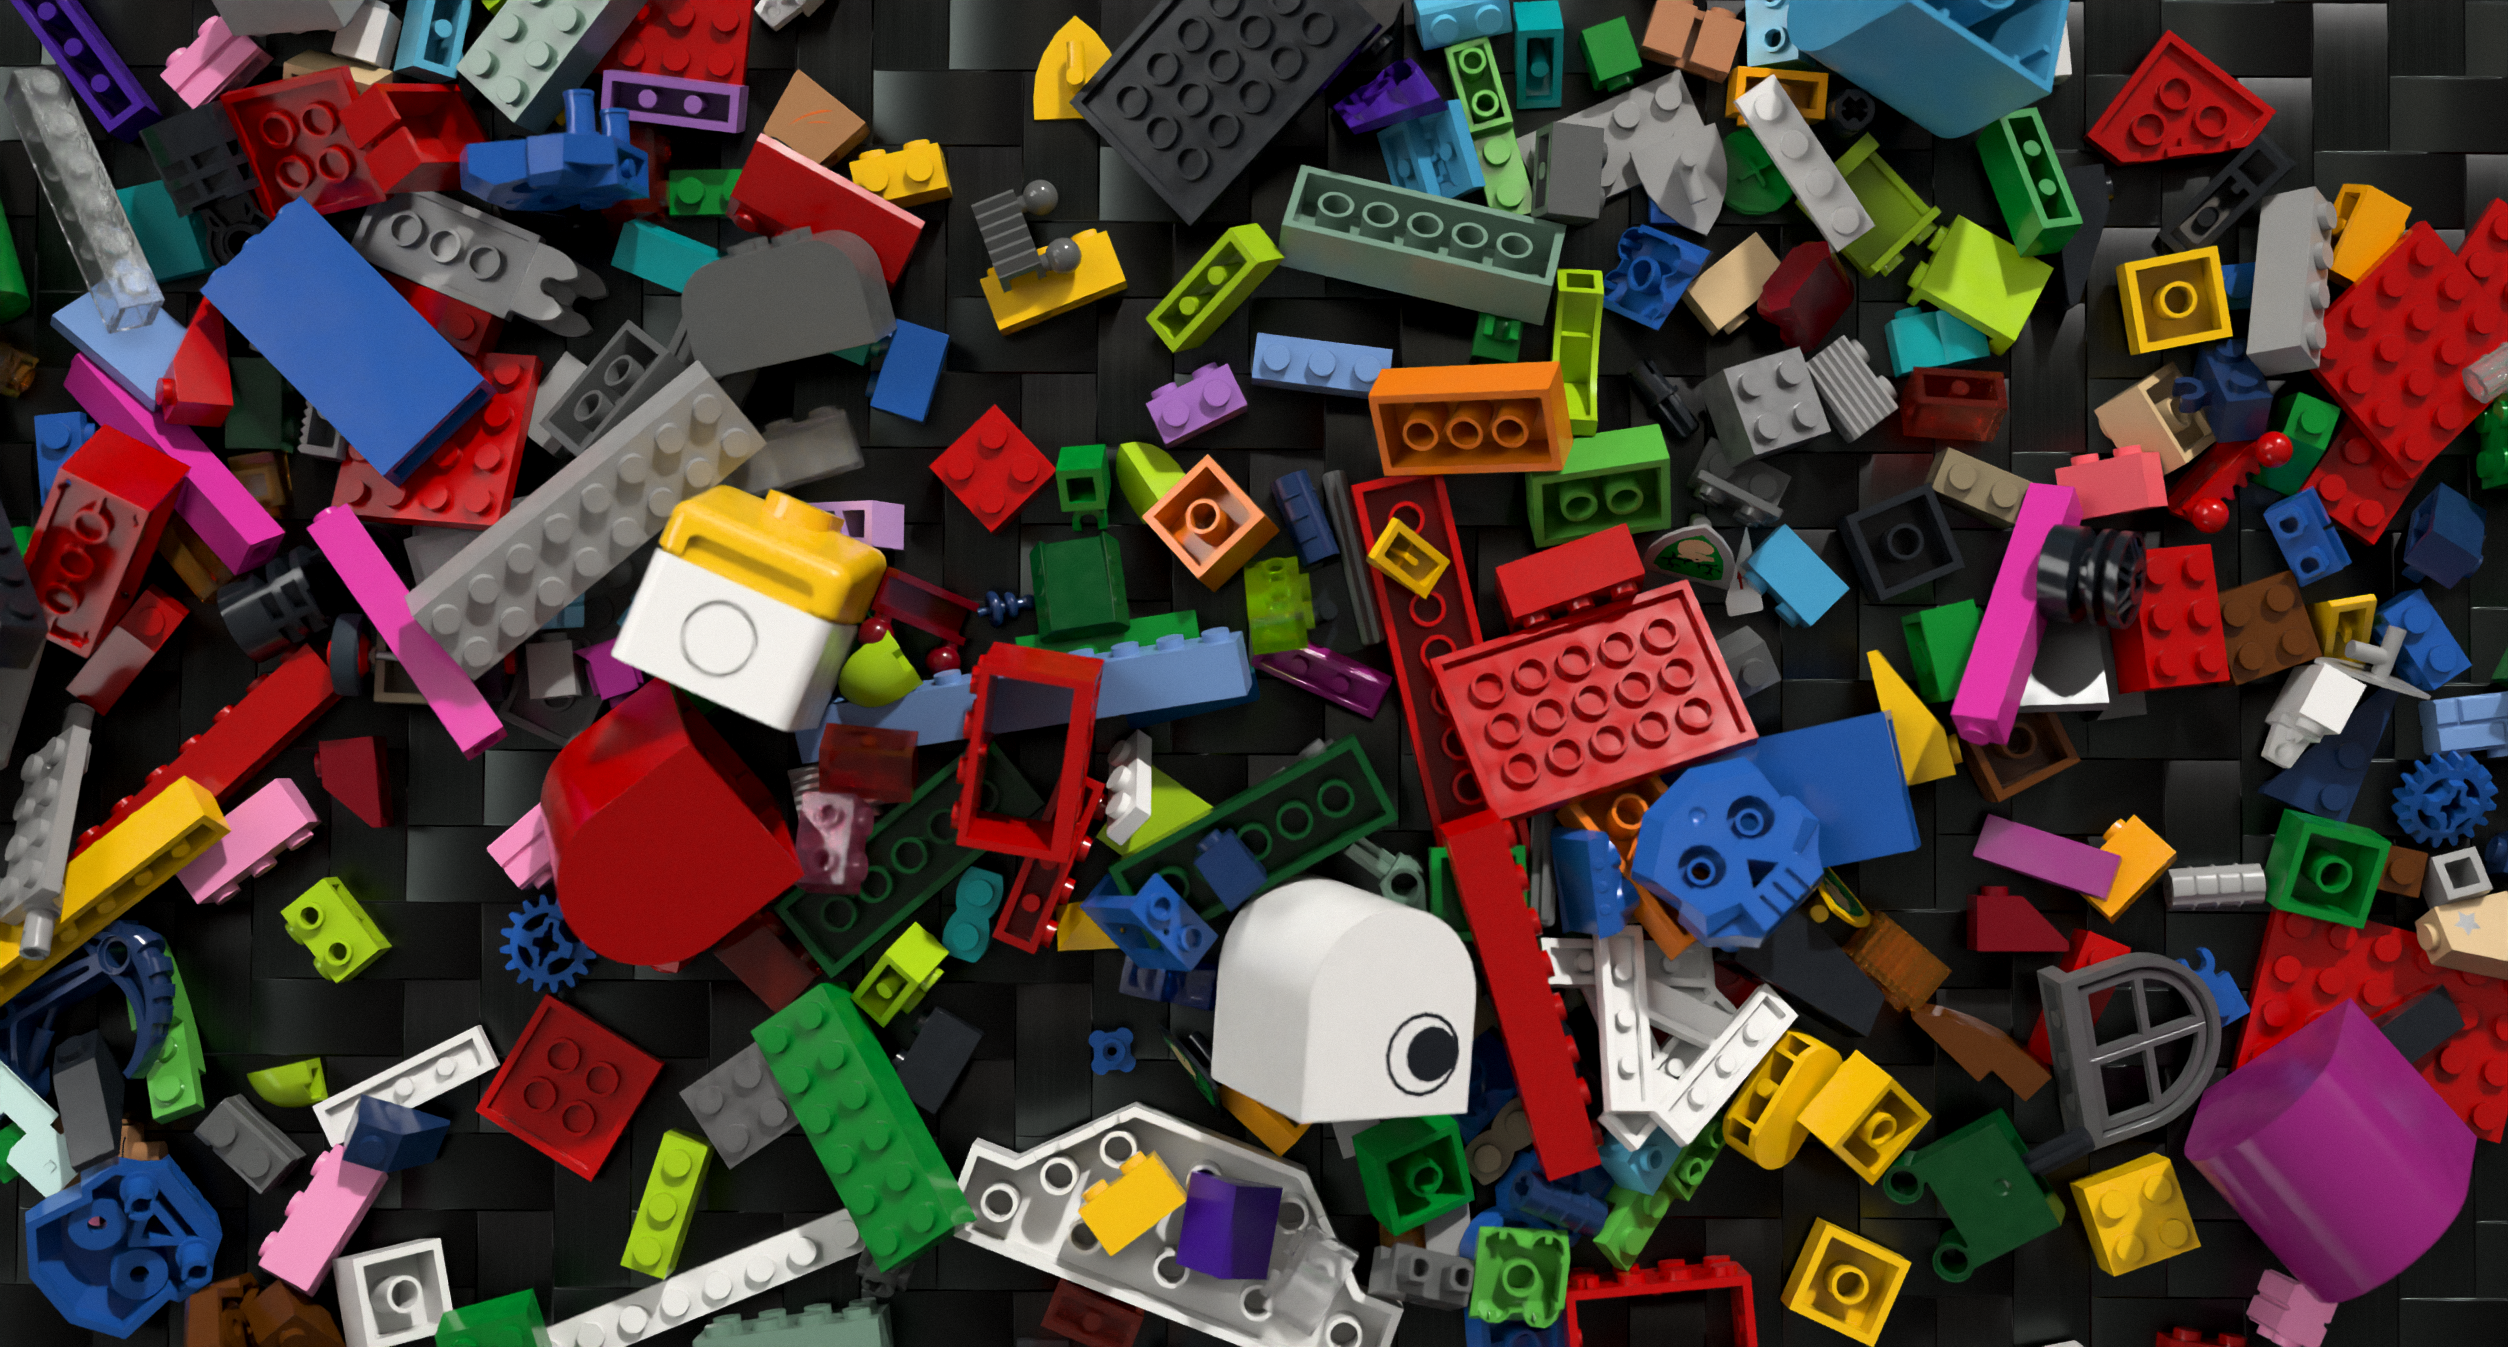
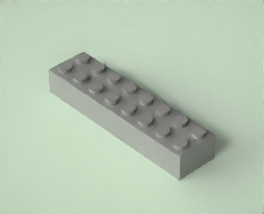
M697 360L404 596L411 616L475 681L667 525L673 509L679 503L715 487L763 448L767 442L700 361Z

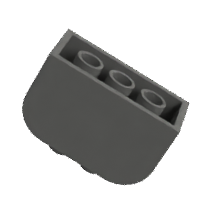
M806 226L772 237L771 244H769L767 236H762L727 247L729 255L702 266L692 274L684 287L681 299L683 320L695 362L699 360L713 378L874 343L897 329L882 266L876 252L863 238L844 230H829L812 234L811 227Z

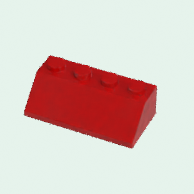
M762 133L757 138L730 195L725 215L731 218L735 225L742 230L751 233L757 232L767 236L770 240L772 237L782 235L783 232L806 226L811 227L812 234L829 230H844L854 233L870 244L876 252L882 266L889 297L912 258L925 221Z

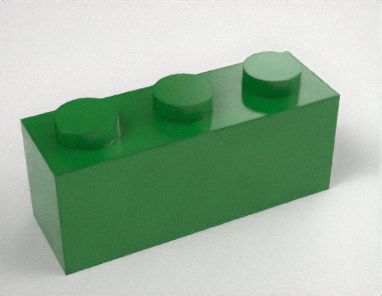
M2037 107L2018 109L1988 124L1975 141V145L2020 258L2061 252L2083 225V220Z

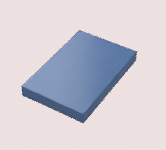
M118 273L52 315L50 325L145 406L153 412L162 407V405L157 404L155 398L157 380L163 378L186 328L127 278Z

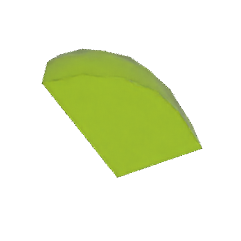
M1134 441L1120 444L1116 455V472L1121 489L1142 523L1146 524L1147 522L1142 516L1186 474L1167 452L1152 444Z
M886 630V635L881 641L874 644L866 643L856 651L841 669L838 680L840 693L852 704L866 708L888 705L924 684L913 666L904 656L889 630Z
M320 1057L247 1074L251 1086L263 1100L280 1107H307L328 1099Z

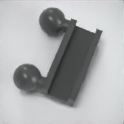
M1046 180L1032 181L1025 187L1021 196L1016 197L1013 189L971 205L1004 293L1012 290L1009 280L1034 270L1038 279L1046 277V272L1051 270L1058 274H1069L1080 265L1082 258L1080 247L1069 238L1062 237L1053 240L1048 245L1046 252L1038 255L1023 214L1030 212L1037 216H1044L1056 208L1058 192L1054 185Z

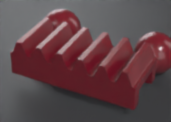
M887 566L870 609L876 612L873 618L865 620L860 625L857 633L858 642L861 647L866 643H878L885 637L886 630H889L894 638L891 622L895 618L943 638L941 644L931 648L925 656V668L931 677L941 671L960 669L961 660L957 650L959 645H964L966 638L958 634L968 610L977 612L976 609L979 608L980 604Z

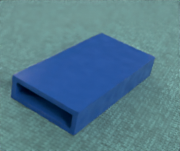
M301 195L294 202L284 205L277 212L275 220L260 234L250 237L243 244L241 252L227 265L216 269L210 275L208 283L200 290L384 478L397 488L498 392Z
M1891 709L1759 737L1756 745L1659 776L1665 785L1670 788L1690 768L1745 757L1760 770L1781 797L1794 796L1820 820L1818 852L1822 868L1912 851L1921 846ZM1747 818L1740 822L1741 827L1747 831H1753L1757 828L1756 822L1752 819ZM1750 873L1751 882L1763 880L1767 876Z

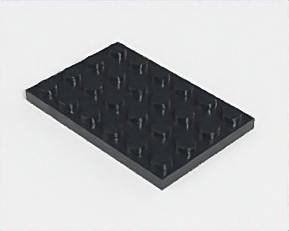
M1162 0L1069 103L1189 226L1196 228L1383 26L1357 0Z

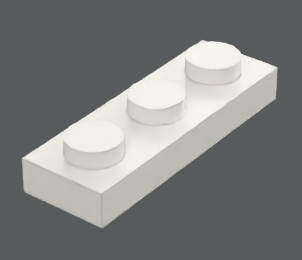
M1139 729L1126 741L1120 740L1117 742L1107 759L1109 763V777L1107 781L1108 806L1106 808L1107 837L1119 845H1122L1151 817L1152 738Z

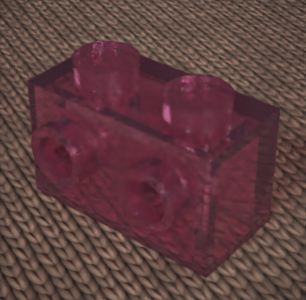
M803 792L795 849L805 875L794 883L796 886L809 893L860 894L861 881L866 879L868 873V859L865 854L866 838L871 835L874 826L873 811L869 803L855 793Z

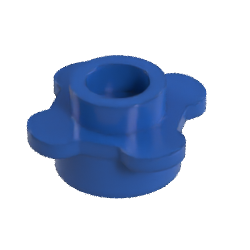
M1121 1027L1117 1032L1108 1033L1096 1030L1090 1035L1089 1044L1094 1050V1060L1091 1063V1067L1096 1074L1104 1075L1108 1070L1117 1069L1123 1072L1133 1070L1136 1065V1059L1131 1055L1130 1043L1133 1041L1134 1036L1128 1028ZM1110 1047L1116 1048L1117 1053L1115 1055L1108 1053Z

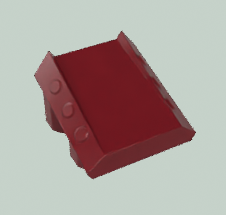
M1827 240L1817 243L1807 241L1799 247L1792 248L1762 286L1763 292L1758 299L1757 312L1764 320L1780 327V338L1787 346L1791 348L1800 346L1802 354H1805L1817 347L1851 304L1854 298V285Z

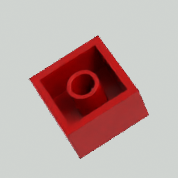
M995 404L929 466L995 537L1057 480L1056 468Z

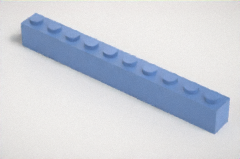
M1228 627L1205 630L1201 632L1202 637L1184 640L1183 634H1172L1156 639L1155 645L1139 647L1137 641H1128L1113 645L1110 652L1094 654L1092 648H1084L1067 653L1104 660L1096 719L1247 696L1252 686L1243 632L1229 633ZM960 669L938 672L933 675L934 679L922 681L924 684L901 699L881 707L866 708L852 704L842 694L832 695L818 728L795 731L802 764L963 739L967 711L972 710L973 701L977 698V694L969 693L972 673L961 675ZM999 676L991 732L1000 734L1070 723L1075 689Z

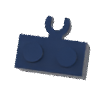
M2245 338L2200 342L2193 377H2180L2174 380L2172 395L2173 397L2181 396L2179 411L2181 413H2194L2202 408L2218 443L2255 440L2265 434L2273 396L2261 371L2246 355L2247 342Z
M2440 482L2411 514L2403 561L2408 566L2404 568L2402 575L2416 584L2427 575L2448 589H2451L2462 577L2466 579L2472 577L2484 559V556L2481 555V549L2487 536V531L2484 530L2487 510Z

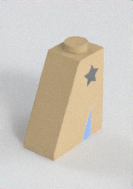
M2508 891L2436 906L2414 922L2417 928L2418 942L2427 952L2432 965L2508 980Z

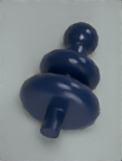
M989 591L985 595V607L976 609L977 616H987L993 628H1000L1003 625L1004 614L1011 621L1017 619L1018 610L1025 609L1026 611H1031L1036 607L1035 598L1032 594H1026L1022 598L1016 599L1011 592H1006L1002 597V601H1000L994 591Z

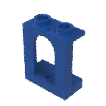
M1106 873L1079 906L1139 968L1192 971L1218 938V935L1158 873L1152 875L1136 896H1122L1111 873ZM1140 928L1151 934L1161 946L1152 950Z

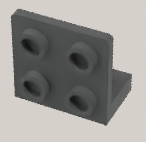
M1711 436L1708 438L1685 487L1694 491L1692 498L1711 508H1717L1718 504H1721L1735 511L1732 516L1735 520L1757 529L1759 524L1767 526L1780 519L1783 510L1777 506L1792 476L1760 460L1730 469L1720 441Z

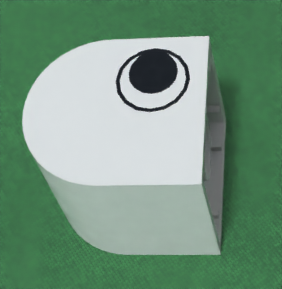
M1305 874L1286 878L1253 896L1238 912L1225 936L1218 966L1211 1078L1300 1123L1467 1113L1476 984L1473 966L1464 944L1446 923L1418 909L1324 876Z

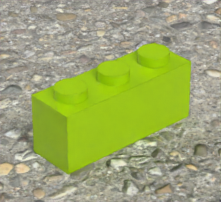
M1258 223L1230 227L1146 317V320L1172 353L1200 347L1285 257Z
M676 1127L664 1133L620 1265L661 1279H665L675 1270L715 1151V1147L709 1138Z

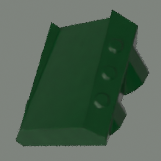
M1102 531L1099 536L1049 544H1044L1042 541L1037 543L1030 552L1029 558L1039 638L1043 644L1127 632L1130 629L1125 576L1119 541Z

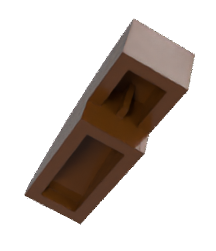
M1916 1001L1910 1007L1912 1019L1978 1082L1993 1070L2026 1102L2052 1078L2047 1063L2024 1044L2002 1030L1973 1016L1943 1006Z

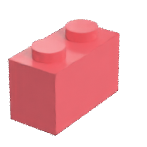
M2141 445L2113 449L2114 458L2099 460L2098 453L2070 458L2072 466L2055 469L2057 485L2075 487L2084 513L2081 522L2168 506L2159 452H2142Z

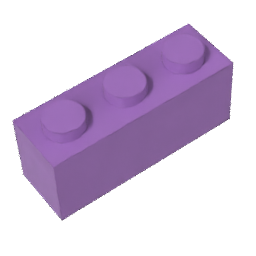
M617 69L604 70L601 110L606 108H626L630 111L629 120L739 133L745 131L749 86Z

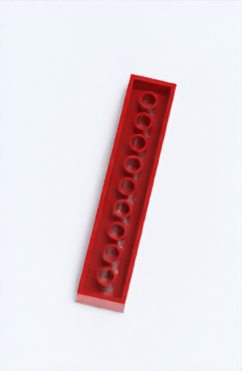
M1443 474L1389 476L1351 485V497L1366 558L1394 517L1450 560L1426 599L1368 563L1435 847H1445L1439 825L1485 811L1486 807L1430 672L1429 660L1483 643V638ZM1523 819L1511 823L1517 844L1525 845L1526 875L1529 882L1530 833L1527 821Z

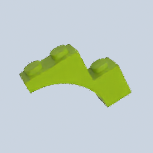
M1557 268L1551 312L1553 340L1550 362L1560 361L1572 435L1596 436L1598 423V354L1604 300L1603 274L1599 270Z

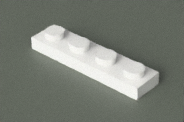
M1774 74L1733 101L1834 252H1839L1875 226Z
M478 1025L312 1107L331 1147H334L336 1143L341 1144L344 1142L345 1131L361 1094L413 1109L500 1066V1063L482 1026Z

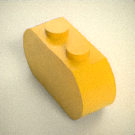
M1787 1029L1754 1067L1724 1115L1722 1132L1726 1143L1765 1169L1773 1170L1789 1163L1810 1132L1797 1120V1117L1834 1076L1837 1068L1843 1063L1841 1055L1835 1049L1801 1029Z

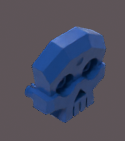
M571 89L563 92L566 133L527 137L525 140L466 144L459 156L461 189L507 210L558 211L580 204V208L586 211L612 208L622 200L649 198L648 153L630 143L629 110L626 108H606L600 110L601 135L595 130L594 91L589 89Z
M1745 757L1690 768L1643 814L1630 879L1679 910L1678 922L1705 947L1719 946L1725 952H1736L1740 949L1739 946L1759 948L1823 882L1824 871L1822 870L1818 852L1820 820L1794 796L1781 797L1760 770ZM1743 819H1752L1756 822L1757 828L1753 831H1747L1741 827L1740 822ZM1695 868H1704L1708 871L1709 877L1705 880H1697L1693 877L1692 871ZM1750 873L1767 875L1753 889Z
M169 1154L162 1160L139 1161L115 1156L81 1171L80 1183L47 1197L25 1212L29 1278L70 1324L122 1339L129 1337L169 1299L180 1303L211 1282L214 1258L223 1236L218 1213L206 1198H203V1195L196 1186H193L191 1180L181 1171V1168ZM155 1214L159 1219L149 1218ZM98 1216L106 1220L99 1226L89 1223L91 1218ZM137 1266H143L148 1269L141 1275L131 1273V1270Z

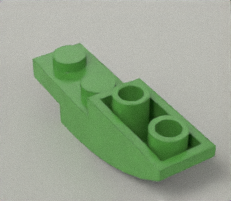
M1488 36L1444 48L1455 100L1460 99L1485 180L1486 186L1480 188V190L1483 192L1487 207L1531 217L1532 190L1512 127L1513 118Z
M162 936L166 943L164 955L172 958L174 975L171 977L172 984H175L174 1010L165 1044L158 1059L146 1075L152 1116L161 1125L205 1109L200 1076L206 1074L202 1048L190 1002L175 959L164 936ZM126 996L131 1031L137 1034L135 1013Z
M1720 1110L1714 1114L1691 1143L1682 1148L1653 1196L1621 1188L1616 1182L1605 1196L1604 1200L1612 1211L1605 1220L1603 1229L1595 1236L1593 1242L1615 1268L1628 1272L1674 1198L1689 1201L1726 1143L1722 1132L1724 1115Z

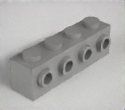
M2315 186L2262 197L2246 355L2265 376L2319 368L2321 349L2326 345V331L2323 320L2324 309L2328 308L2330 304L2327 276L2328 269L2332 268L2334 262L2330 243L2332 229H2335L2337 226V213L2334 205L2331 202H2327Z

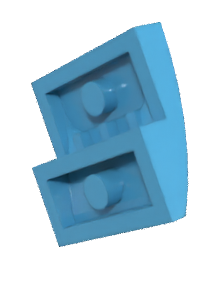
M1460 99L1445 101L1444 104L1448 110L1393 124L1377 133L1393 186L1455 200L1486 186Z

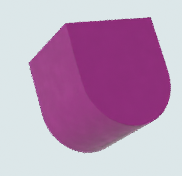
M2348 998L2204 1090L2185 1144L2184 1153L2317 1301L2322 1303H2338L2360 1296L2388 1281L2414 1262L2444 1233L2458 1214L2466 1198L2477 1136L2355 1002Z

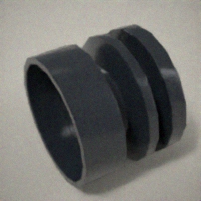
M2055 524L2047 534L2038 563L2036 591L2038 608L2042 617L2050 621L2081 623L2087 615L2088 620L2093 626H2106L2108 623L2111 628H2130L2141 607L2147 573V552L2144 538L2140 532L2122 531L2119 534L2114 529H2103L2096 538V534L2091 527Z

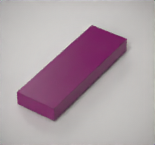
M1269 622L1250 664L1259 670L1373 720L1393 678Z
M1991 814L1987 815L1973 853V857L1977 860L2106 902L2122 862L2120 855Z

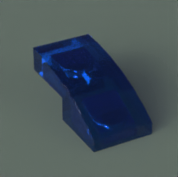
M1126 955L1119 993L1214 1011L1219 965L1199 961L1192 971L1139 968Z

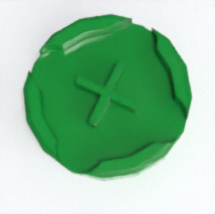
M1751 128L1739 129L1722 141L1727 162V187L1722 205L1727 210L1743 217L1759 218L1776 212L1789 201L1794 193Z

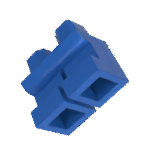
M2314 486L2271 504L2263 515L2300 588L2338 572L2343 567L2352 563L2334 526L2323 529L2324 526L2331 523V520Z

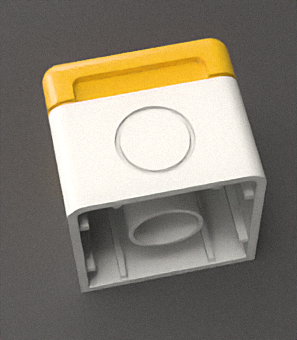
M718 485L679 503L673 509L659 541V544L663 545V547L656 548L611 656L780 730L790 732L818 728L839 680L841 669L846 664L857 638L860 627L857 623L864 622L886 571L885 556L877 548L840 533L845 519L785 493L770 489L764 500L738 488Z

